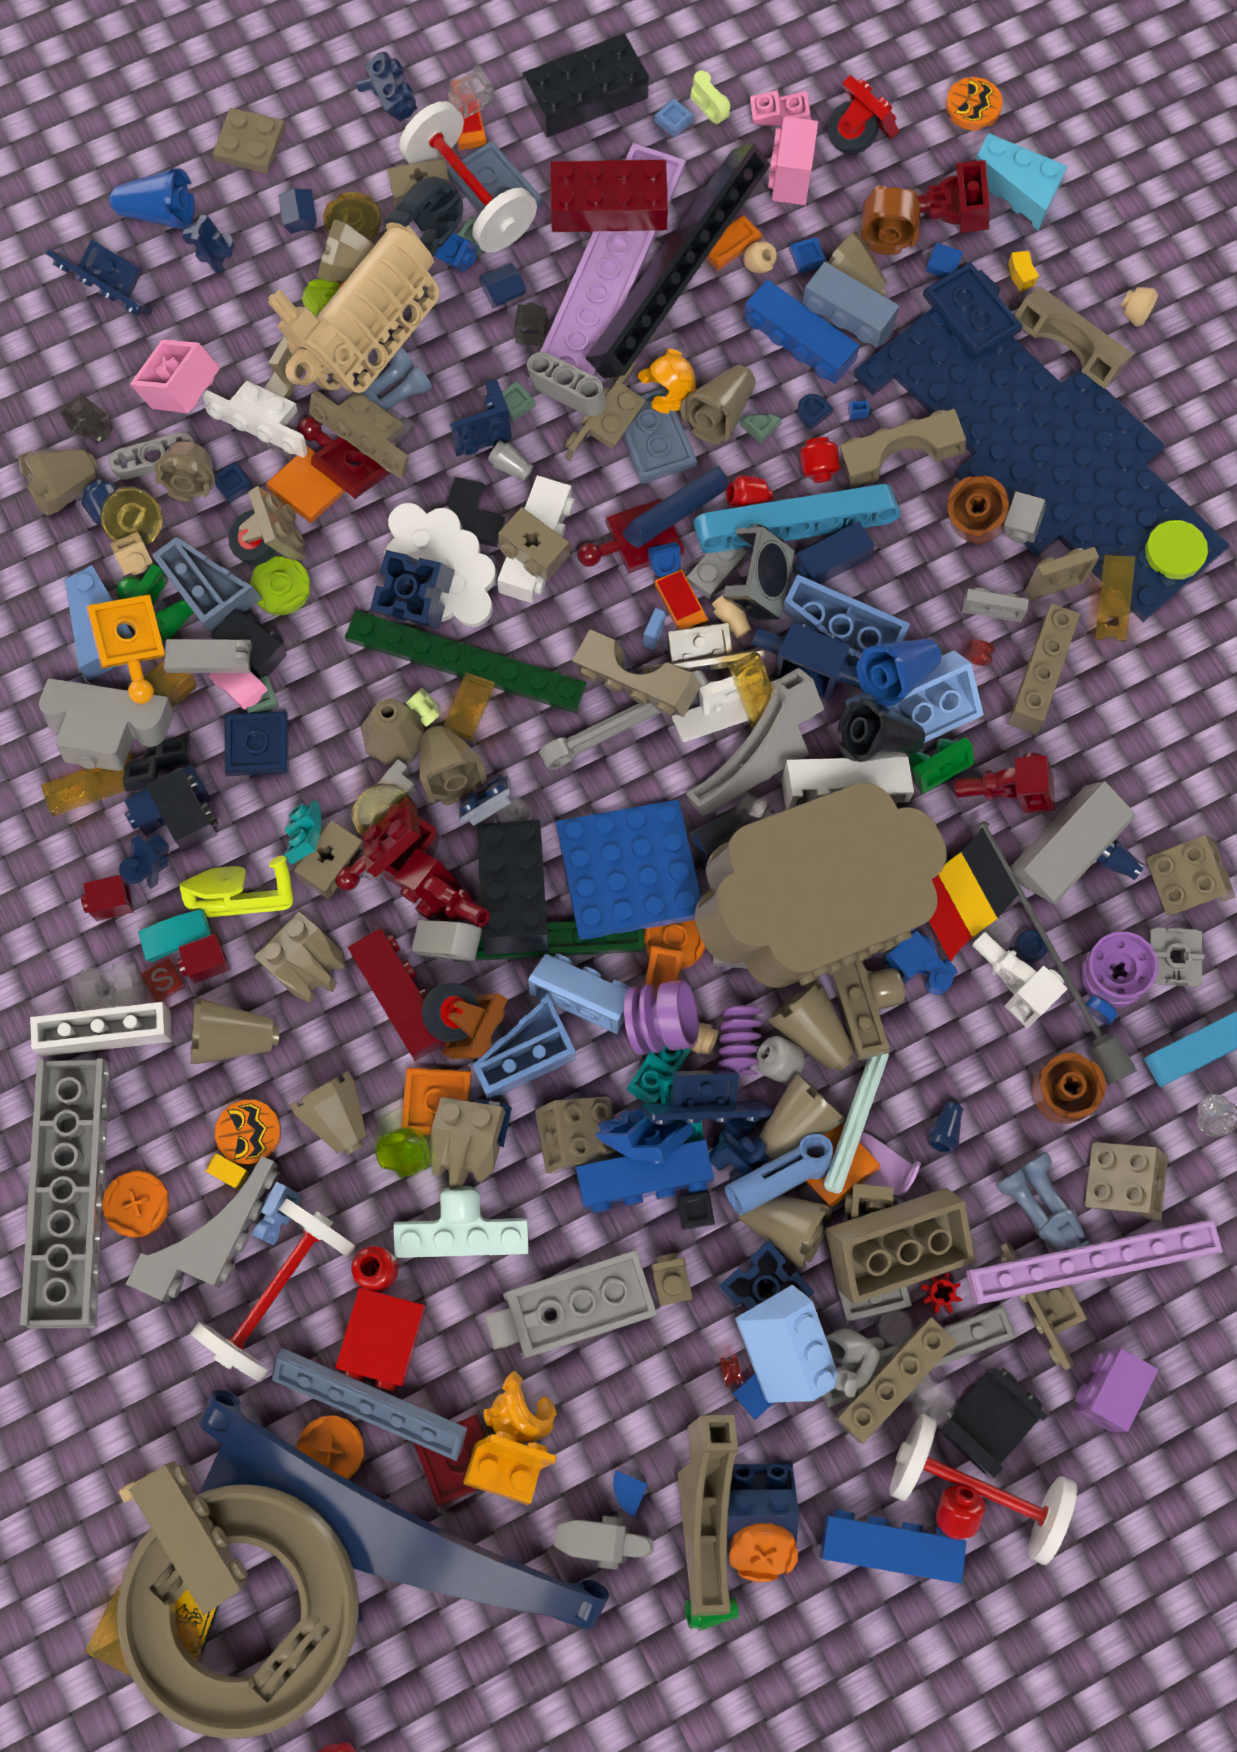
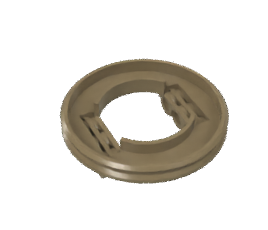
M230 1485L198 1494L208 1505L210 1510L208 1517L214 1527L218 1526L222 1529L229 1544L244 1543L260 1547L273 1554L286 1566L296 1583L300 1596L301 1620L253 1676L232 1677L209 1670L191 1655L180 1636L176 1621V1601L188 1588L154 1531L150 1528L137 1545L124 1572L117 1604V1627L126 1666L142 1694L159 1712L179 1726L198 1734L222 1739H243L271 1733L287 1726L309 1711L330 1689L346 1664L353 1646L358 1623L359 1598L356 1577L349 1555L334 1529L317 1511L300 1499L277 1489L258 1485Z

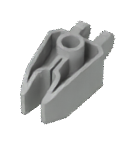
M603 1516L602 1522L574 1520L557 1525L555 1547L567 1555L598 1560L597 1567L618 1569V1564L626 1562L627 1556L635 1558L648 1557V1555L654 1552L655 1543H653V1539L646 1535L643 1537L639 1534L629 1533L630 1526L623 1525V1518Z

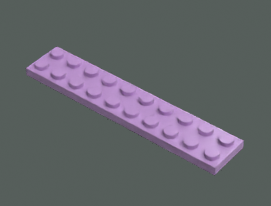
M632 143L625 160L666 159L669 207L686 168V160ZM658 231L593 232L540 352L548 353L594 377L596 376L597 371L588 362L586 356L631 294ZM529 376V378H528L529 385L533 386L532 383H531L530 376Z

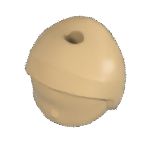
M765 241L754 242L745 250L743 260L745 267L749 271L758 274L769 272L773 269L777 258L776 249L772 244Z

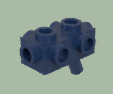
M380 52L365 64L370 78L357 81L358 91L362 93L372 90L375 96L380 98L385 112L397 120L402 121L410 117L418 108L414 98L415 93L409 83L406 82V77L403 74L404 68L396 58L391 59L387 52Z

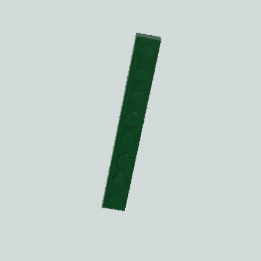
M357 610L354 612L345 635L346 642L575 714L578 712L586 689V682Z

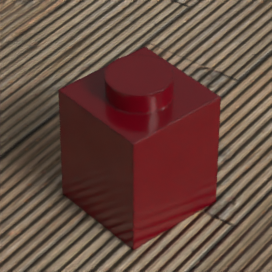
M120 875L83 883L85 894L81 895L83 910L85 913H89L96 921L134 913L129 884L123 881Z
M216 934L178 947L181 958L177 959L181 974L183 977L188 976L194 984L231 970L222 943Z

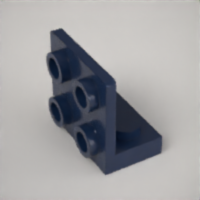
M497 379L486 382L487 395L483 396L486 407L485 412L450 423L456 456L472 455L479 449L491 445L496 446L500 440L505 443L507 440L512 439L509 408Z

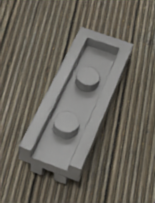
M166 639L164 669L166 673H251L250 653L252 643L250 640Z

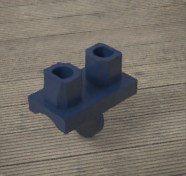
M200 215L197 224L187 223L182 233V238L186 244L195 245L198 260L208 263L214 272L222 273L224 269L223 260L225 257L229 258L232 256V251L235 247V241L228 233H220L208 215Z
M157 833L146 841L139 835L131 840L130 857L124 859L119 866V875L126 883L138 884L146 879L147 886L150 889L156 886L159 880V872L168 866V860L164 855L169 851L168 843Z
M726 1128L719 1133V1144L709 1152L710 1163L718 1171L723 1170L730 1164L735 1166L736 1168L729 1172V1178L731 1182H734L763 1166L768 1161V1157L764 1154L767 1149V1143L760 1137L753 1140L743 1137L739 1141Z

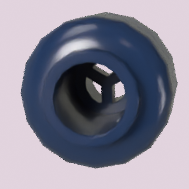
M103 479L91 483L83 490L84 496L81 504L93 522L98 525H102L101 513L104 503L111 494L119 491L113 482H104Z

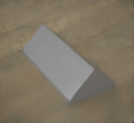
M1106 781L1086 785L1010 866V869L1020 885L1056 905L1135 818V813Z

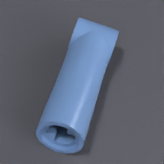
M807 1135L801 1140L797 1148L726 1185L725 1193L732 1208L738 1215L743 1216L808 1179L824 1178L832 1162L833 1145L824 1135ZM811 1155H818V1156H820V1158H813V1157H810V1156H811Z

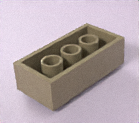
M947 1188L825 1228L837 1290L853 1304L975 1262L965 1201Z

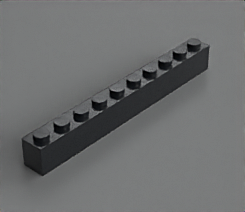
M755 143L731 150L586 356L588 362L603 379L623 376L628 372L771 164Z

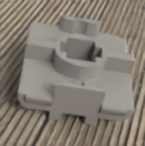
M1157 927L1150 929V945L1158 960V973L1153 984L1201 986L1202 960H1204V954H1202V931ZM1172 950L1180 951V963H1172V959H1170V952Z

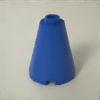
M173 168L117 185L109 197L111 208L119 216L176 229H184L187 223H192L195 212L194 193H188L187 184H191L187 173L181 168Z
M931 639L870 646L863 650L861 660L857 661V678L866 695L870 693L877 703L885 707L898 704L939 666L941 662L940 648Z

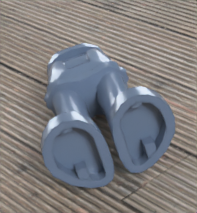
M400 347L390 360V366L376 377L368 389L361 392V394L385 411H388L397 403L414 394H425L432 389V385L426 374L418 366L414 367L409 355ZM407 376L405 380L396 388H394L392 391L378 399L377 395L380 394L383 390H385L398 380Z
M1047 1151L1030 1160L995 1184L1001 1193L1012 1196L1023 1208L1036 1226L1037 1235L1054 1252L1084 1247L1089 1244L1087 1239L1083 1240L1085 1235L1077 1219V1213L1074 1209H1069L1047 1177V1171L1052 1164L1051 1157ZM1026 1180L1044 1201L1052 1214L1048 1217L1033 1197L1027 1187Z

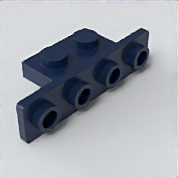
M92 239L80 264L59 252L47 249L45 254L54 259L53 265L67 273L70 270L77 273L76 279L90 287L95 284L100 288L99 293L112 301H115L117 298L124 302L122 308L138 316L139 312L151 314V308L130 296L143 271L140 267Z
M735 1070L673 1071L671 1103L641 1104L640 1109L652 1123L661 1125L669 1124L670 1120H682L686 1123H700L701 1119L730 1122L731 1118L759 1121L761 1117H771L773 1109L760 1100L736 1101L739 1073Z

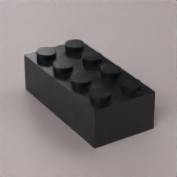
M625 33L522 72L523 95L546 138L648 99L649 76Z
M540 820L477 824L481 907H484L490 913L488 923L482 927L484 955L549 951Z

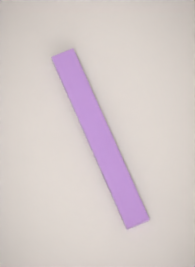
M1214 1219L969 1270L966 1273L974 1305L1212 1255L1223 1251Z

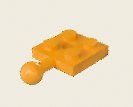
M150 595L87 605L86 610L101 669L127 664L132 680L128 688L130 699L137 704L149 702L154 695V689L150 682L144 680L140 662L162 658L165 655ZM122 624H128L134 629L135 635L130 639H123L118 635L117 627Z

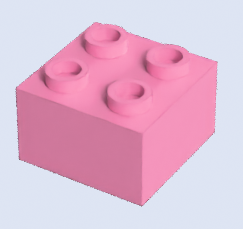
M784 117L782 129L776 128L768 188L773 189L772 201L806 205L818 121Z
M161 340L130 385L152 409L189 413L197 406L198 399L205 389L213 383L214 376L220 367L200 343Z

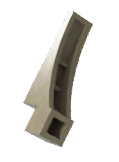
M701 1415L688 1426L691 1462L678 1471L692 1616L726 1615L730 1612L727 1576L728 1504L734 1459L738 1451L734 1415Z

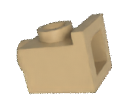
M138 531L110 543L124 575L129 573L132 575L139 574L145 571L149 564L153 563Z

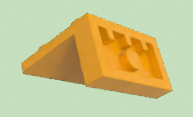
M497 1431L495 1435L492 1434L475 1443L463 1484L529 1505L532 1502L540 1470L555 1464L557 1456L548 1453L549 1448L544 1445L530 1442L526 1446L515 1442L516 1437L514 1435Z

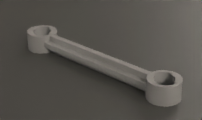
M702 670L691 672L700 682L701 687L709 683ZM699 691L693 701L699 699ZM648 701L646 705L639 703L568 739L559 738L551 741L541 748L539 755L548 770L558 769L569 763L575 755L661 712L655 708L656 705Z

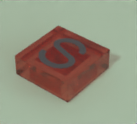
M169 958L140 974L156 1003L186 988Z

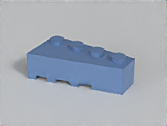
M798 574L785 599L783 613L799 625L806 624L813 627L816 632L827 637L836 636L842 639L845 644L850 646L846 660L854 667H856L857 661L861 660L864 649L877 644L902 642L910 626L908 622Z

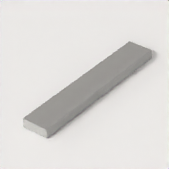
M1004 1305L943 1327L957 1343L934 1368L1016 1338ZM902 1343L879 1351L880 1360L874 1373ZM846 1363L836 1367L837 1372L850 1371L856 1374L861 1365ZM836 1388L823 1395L827 1408L851 1399V1397L845 1395L844 1390H837Z

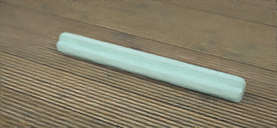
M889 1053L867 1059L824 1182L825 1189L829 1192L836 1194L842 1192Z

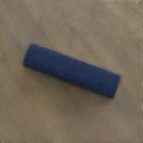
M715 466L632 520L622 535L632 546L636 548L643 546L725 492L728 487V479L720 466Z

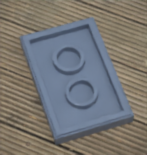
M493 141L488 142L461 160L494 199L512 188H524L535 198L537 209L543 205V198ZM452 167L448 168V178L474 208L481 213L485 208L484 204Z
M666 387L639 395L646 400V403L622 436L641 485L697 467L696 457L677 412L669 411L668 414L652 409L651 402L654 397H665L668 394Z

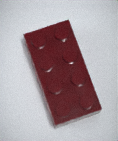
M666 159L550 161L552 232L667 230L668 193Z

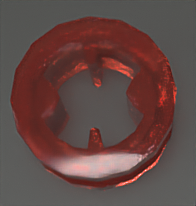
M983 640L969 641L967 646L969 651L966 652L965 659L978 666L990 665L993 660L991 655L995 652L994 645Z
M732 1354L730 1359L719 1357L725 1387H730V1384L733 1382L742 1385L737 1355Z

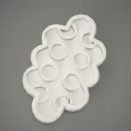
M403 503L397 506L391 512L388 519L389 529L394 539L388 543L385 551L390 550L407 554L417 560L423 558L440 562L454 569L455 572L449 594L441 593L439 603L445 605L442 621L455 616L460 623L468 627H479L485 624L493 612V603L487 591L495 584L497 570L492 560L480 553V543L477 537L472 532L462 530V525L457 515L449 509L438 508L426 514L422 508L413 503Z

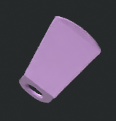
M862 1132L859 1142L878 1161L881 1167L862 1184L893 1187L894 1195L902 1197L912 1185L921 1162L916 1161L913 1165L879 1140Z

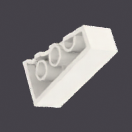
M892 757L866 762H855L848 758L787 760L781 779L786 810L858 783H871L881 787L891 796L895 804L909 802L914 793L908 757Z

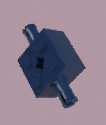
M793 622L787 635L784 637L758 627L751 645L776 654L777 661L773 678L780 679L800 668L813 679L819 697L830 700L836 684H839L840 681L862 690L857 678L856 667L848 664V660H846L850 646L845 644L842 639L836 636L827 637L816 632L809 625H798Z

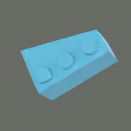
M988 133L976 158V161L986 160L988 190L997 198L1003 197L1012 205L1011 209L1017 214L1021 212L1033 222L1032 226L1039 231L1061 186L1068 166Z

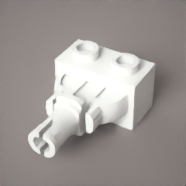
M986 932L972 945L993 965L991 973L994 976L998 974L1008 989L1014 994L1004 1007L1027 1029L1068 989L1063 984V978L1056 971L1048 970L1043 966L1036 972L1028 964L1019 960L1015 956L1017 953L1014 950L1006 952Z

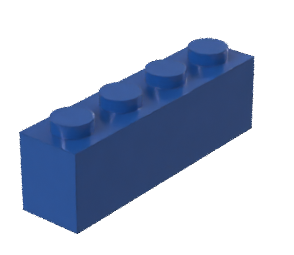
M767 279L746 302L744 319L749 326L762 331L775 345L782 346L791 352L797 361L809 365L821 378L828 379L833 384H836L857 360L860 347L858 343L816 313L811 312L805 305Z
M706 1139L683 1144L673 1151L666 1161L658 1164H649L648 1161H634L625 1156L576 1167L584 1210L591 1209L592 1214L611 1210L610 1204L623 1202L624 1207L638 1205L644 1202L643 1197L656 1195L657 1200L676 1196L675 1191L688 1188L689 1193L708 1189V1184L713 1183L714 1180Z
M834 1509V1516H824L819 1558L823 1560L962 1584L967 1540L950 1538L941 1528H937L936 1534L924 1533L923 1525L903 1522L902 1528L888 1526L889 1519L868 1516V1522L854 1520L855 1513Z

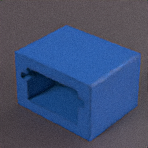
M868 400L849 403L848 413L850 420L868 418L870 411Z

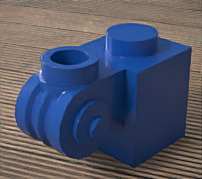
M916 930L912 934V938L902 942L888 953L883 962L889 968L892 967L898 970L904 985L916 975L924 974L928 977L925 983L927 991L933 995H942L952 985L953 977L958 971L948 959L945 958L942 961L937 956L936 946L928 936H921Z

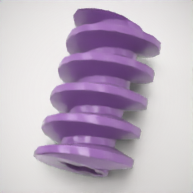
M735 1005L722 1011V1018L726 1022L721 1024V1031L726 1034L720 1037V1043L726 1047L719 1050V1056L725 1060L718 1062V1069L735 1070L742 1076L758 1074L749 1069L750 1066L759 1063L758 1059L750 1057L751 1053L758 1052L760 1048L751 1044V1041L761 1039V1034L753 1032L752 1028L762 1026V1022L753 1019V1015L763 1013V1009L754 1006Z

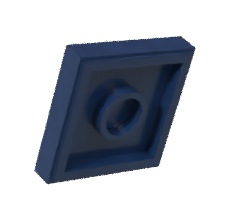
M287 711L225 714L226 776L289 773Z

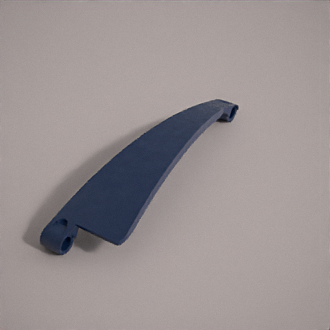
M221 1389L212 1392L200 1419L199 1426L222 1445L200 1493L230 1485H258L283 1491L308 1504L331 1525L341 1539L353 1569L457 1598L546 1615L584 1629H593L596 1626L609 1599L608 1590L600 1583L589 1579L577 1584L559 1581L546 1573L503 1557L430 1524L347 1480L299 1451L266 1428L249 1420L240 1410V1399L233 1393Z

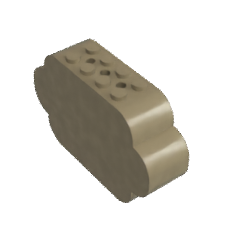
M858 783L745 825L733 834L729 842L719 846L711 854L707 862L706 874L712 890L707 892L696 906L695 924L705 947L714 957L727 963L745 962L751 975L760 983L773 988L786 987L798 981L801 986L816 981L822 975L827 973L831 975L846 968V965L853 962L855 964L860 963L877 952L881 951V953L897 947L899 943L913 937L911 931L931 919L937 907V893L931 879L936 877L945 865V843L936 824L924 812L914 808L897 809L891 796L877 785Z

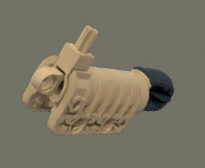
M432 176L422 179L413 185L397 204L396 210L391 211L384 220L387 231L316 317L307 307H295L281 290L269 296L268 304L282 319L277 327L288 339L287 346L293 355L288 361L285 370L286 377L292 384L306 386L315 381L319 387L325 390H337L342 386L349 392H364L436 304L440 294L439 287L429 274L428 269L434 263L433 257L437 253L438 248L442 247L456 230L463 214L462 198L451 182ZM412 220H414L421 231H425L421 238H418L409 226ZM423 287H428L426 292L428 298H421L424 295ZM407 306L412 310V317L408 322L403 318V311ZM388 330H395L392 334L393 341L387 340L390 336ZM375 349L378 357L374 365H371L368 361V355ZM298 364L306 370V375L302 380L298 379L296 375ZM353 373L359 374V376L357 377L359 381L358 384H353L355 378L353 377ZM328 374H332L333 382H327Z

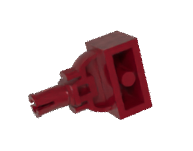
M986 160L957 163L956 175L944 179L939 185L928 186L926 194L917 195L920 203V213L927 212V215H930V220L941 219L949 224L960 225V233L989 230L990 204Z
M1027 753L1022 758H1014V768L1003 769L992 773L991 770H986L983 777L955 779V794L957 798L984 796L989 801H994L996 797L1018 799L1024 813L1056 811L1054 774L1047 755Z
M419 849L415 850L393 878L402 888L400 894L411 903H416L415 910L428 920L434 917L445 922L449 917L453 921H458V919L467 920L482 928L490 919L489 911L472 902L471 896L460 886L439 860Z

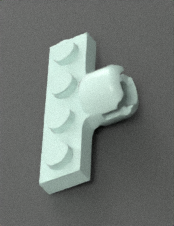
M462 1186L455 1189L449 1187L442 1191L440 1196L441 1217L438 1220L394 1223V1256L396 1258L528 1254V1218H483L480 1212V1192L477 1188Z

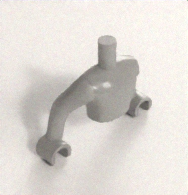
M847 1328L837 1329L825 1337L833 1360L839 1364L855 1363L861 1365L856 1374L850 1371H839L837 1374L835 1388L837 1390H844L845 1395L852 1398L855 1396L856 1389L864 1386L874 1373L880 1360L879 1351L884 1349V1340L881 1337L867 1339L860 1333Z

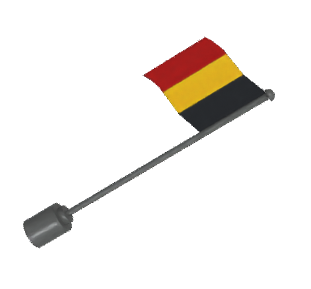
M986 821L981 822L978 825L980 832L962 852L944 865L942 871L936 877L931 879L937 893V907L928 924L947 959L951 962L958 951L969 940L996 921L1014 899L1019 896L1097 1038L1092 1042L1094 1048L1089 1050L1095 1063L1101 1068L1107 1085L1109 1086L1135 1073L1137 1069L1119 1037L1111 1038L1109 1033L1104 1036L1102 1035L989 831L988 826L990 824Z

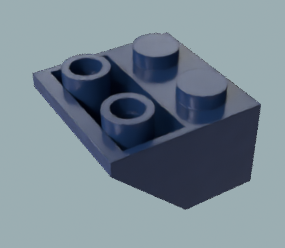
M793 1464L733 1465L728 1504L727 1546H729V1542L735 1533L744 1527L756 1523H772L782 1526L793 1534L797 1542L799 1512Z

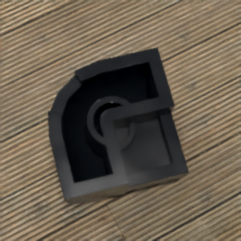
M746 808L740 811L741 814L736 816L730 811L694 831L692 841L699 851L698 862L703 870H706L709 857L719 846L729 842L733 834L740 828L752 823Z

